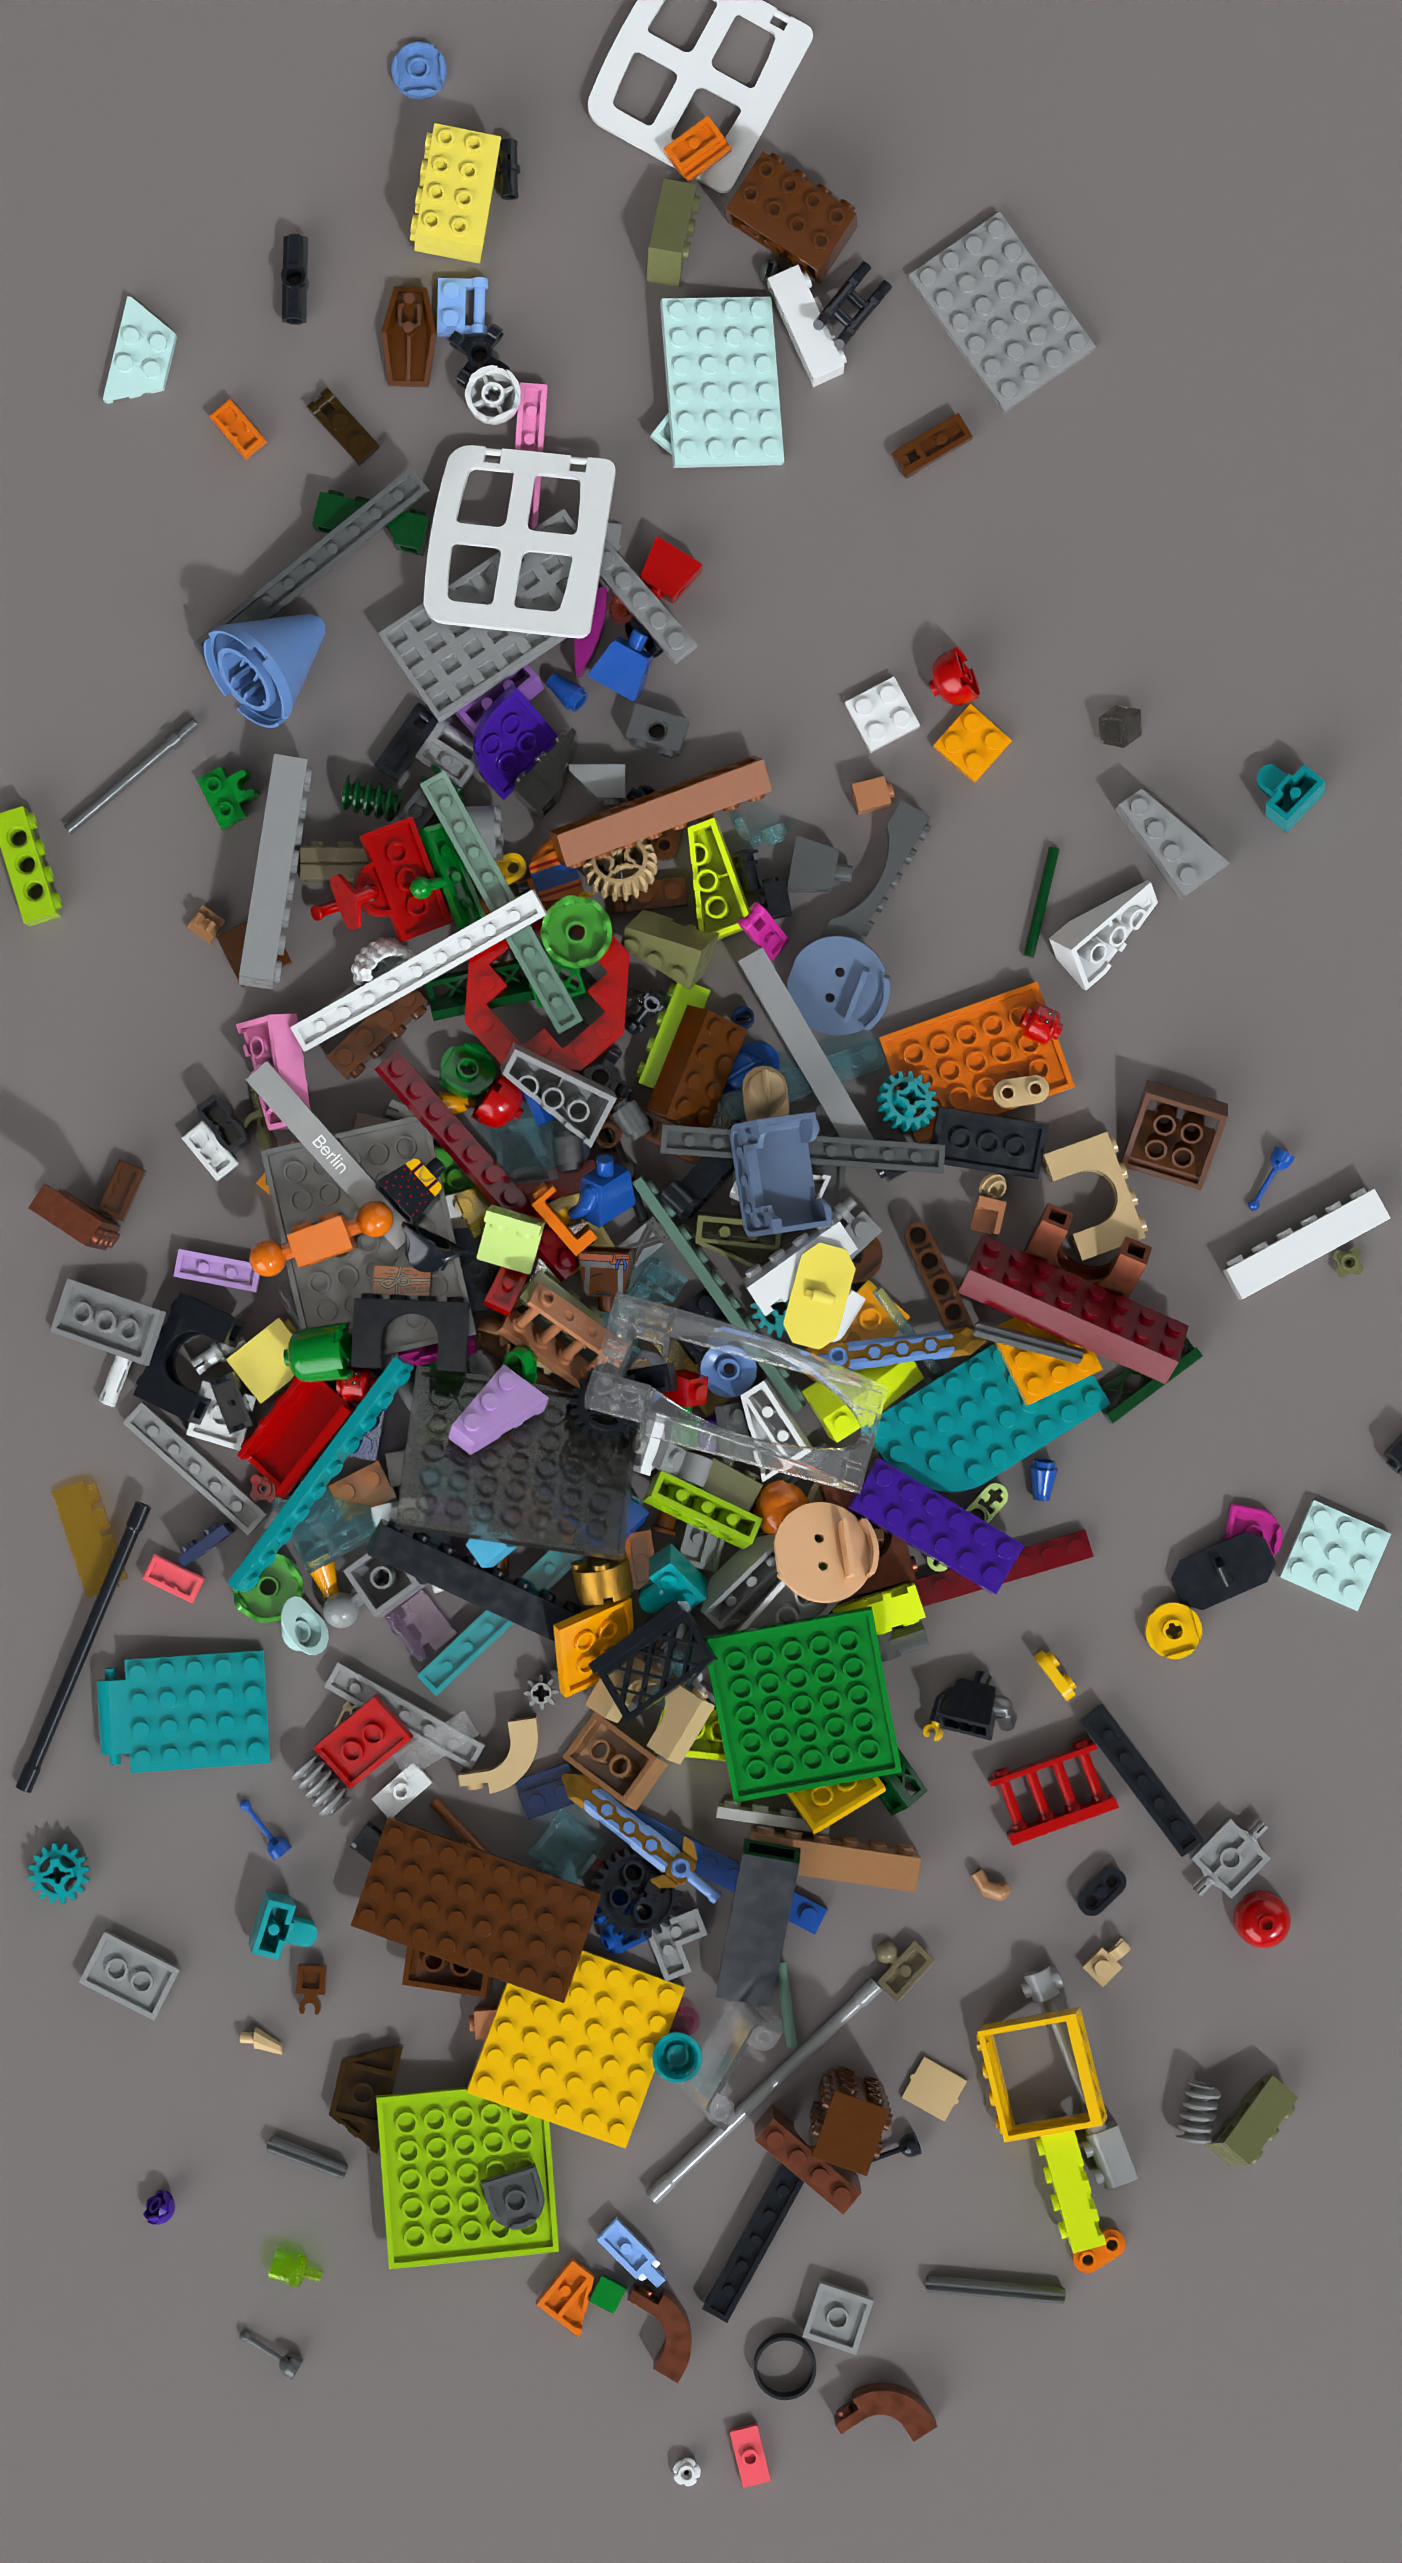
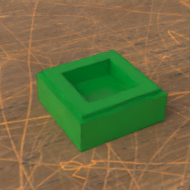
M601 2274L589 2297V2302L614 2314L627 2290V2286Z

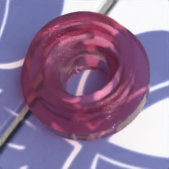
M680 2007L677 2009L672 2027L676 2032L691 2035L699 2027V2015L691 2007ZM689 2016L691 2019L690 2024L683 2025L680 2022L681 2017Z

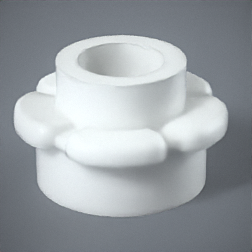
M683 2458L677 2461L673 2467L675 2472L673 2475L674 2480L680 2485H694L701 2474L700 2466L692 2458ZM685 2470L689 2471L688 2475L684 2474Z

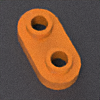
M1106 2227L1101 2230L1106 2244L1109 2240H1115V2247L1108 2248L1106 2245L1074 2254L1072 2252V2260L1079 2271L1083 2273L1094 2272L1123 2253L1126 2243L1123 2234L1117 2228ZM1085 2255L1092 2256V2260L1089 2263H1084L1082 2259Z

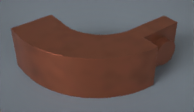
M634 2283L628 2292V2301L657 2318L662 2324L666 2335L664 2344L654 2360L653 2369L678 2384L687 2368L691 2355L692 2336L687 2313L679 2300L665 2288H663L659 2297H656V2292L644 2284L638 2286Z
M871 2383L851 2391L854 2404L847 2403L841 2406L836 2411L837 2415L834 2416L835 2426L840 2434L873 2415H887L898 2420L913 2442L937 2428L936 2418L926 2403L911 2390L892 2383Z

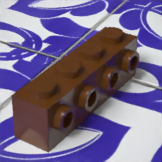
M415 989L368 1016L326 1058L347 1080L351 1077L357 1078L366 1069L365 1064L371 1058L377 1059L387 1049L385 1045L392 1038L397 1040L407 1030L405 1026L411 1020L417 1021L426 1013L428 1001Z

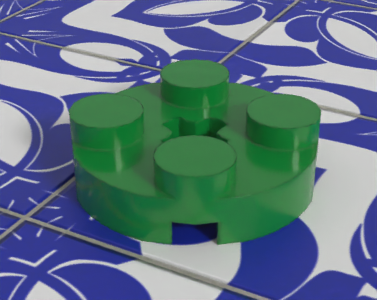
M464 1043L463 1046H452L444 1053L439 1066V1080L441 1085L446 1087L451 1093L475 1100L481 1094L486 1093L492 1086L496 1075V1066L494 1067L492 1056L485 1048L474 1043ZM471 1066V1072L474 1074L465 1075L460 1068Z

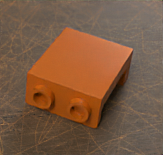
M542 1182L531 1192V1205L574 1255L577 1256L598 1237L588 1223L576 1234L568 1226H565L556 1216L557 1213L545 1201L557 1191L555 1185L552 1182H549L547 1185Z

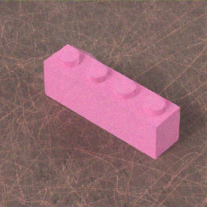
M270 1014L236 1024L238 1033L244 1034L246 1044L243 1046L245 1055L246 1057H251L254 1071L251 1074L268 1061L311 1110L302 1048L290 1028L298 1023L297 1014ZM259 1096L268 1130L289 1129Z

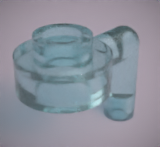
M743 816L733 820L745 849H753L765 843H768L770 847L785 841L784 835L788 833L784 822L751 837Z

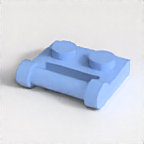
M438 278V337H450L454 331L459 332L464 337L486 336L485 290L488 289L487 278ZM467 290H474V323L471 326L466 325Z

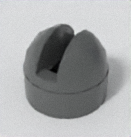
M767 259L759 266V277L766 284L769 276H766L768 265H773L771 276L781 272L780 265L773 259Z

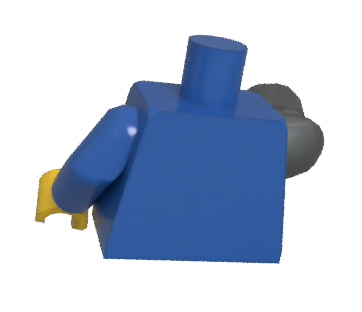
M601 1150L596 1156V1168L585 1174L581 1179L580 1197L577 1204L570 1209L567 1207L561 1209L556 1216L565 1226L574 1224L581 1218L600 1228L634 1206L636 1203L631 1181L634 1174L633 1164L623 1161L614 1151Z

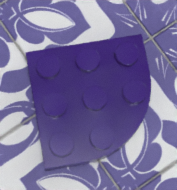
M511 684L480 718L473 740L474 763L485 782L501 799L505 800L562 740L518 688Z

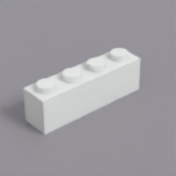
M796 265L769 277L767 288L812 386L815 387L844 373V364L847 363L843 350L837 349L834 345L833 338H835V333L830 322L822 330L814 328L813 322L822 312L823 307L819 298H813L809 289L812 287V283L807 272L802 273L799 265Z

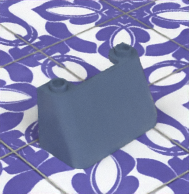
M815 1112L756 1119L732 1126L730 1141L744 1230L749 1237L832 1225L831 1206L822 1198L816 1199L808 1147V1142H813L820 1130Z

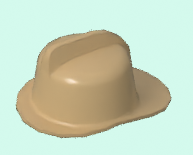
M759 1066L749 1071L743 1080L742 1087L744 1112L747 1121L789 1115L788 1089L785 1077L778 1070L769 1066Z

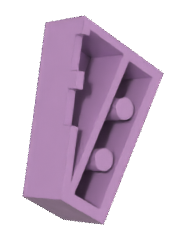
M503 1364L453 1423L448 1438L472 1455L500 1438L505 1432L512 1428H517L535 1414L542 1413L545 1410L549 1397Z

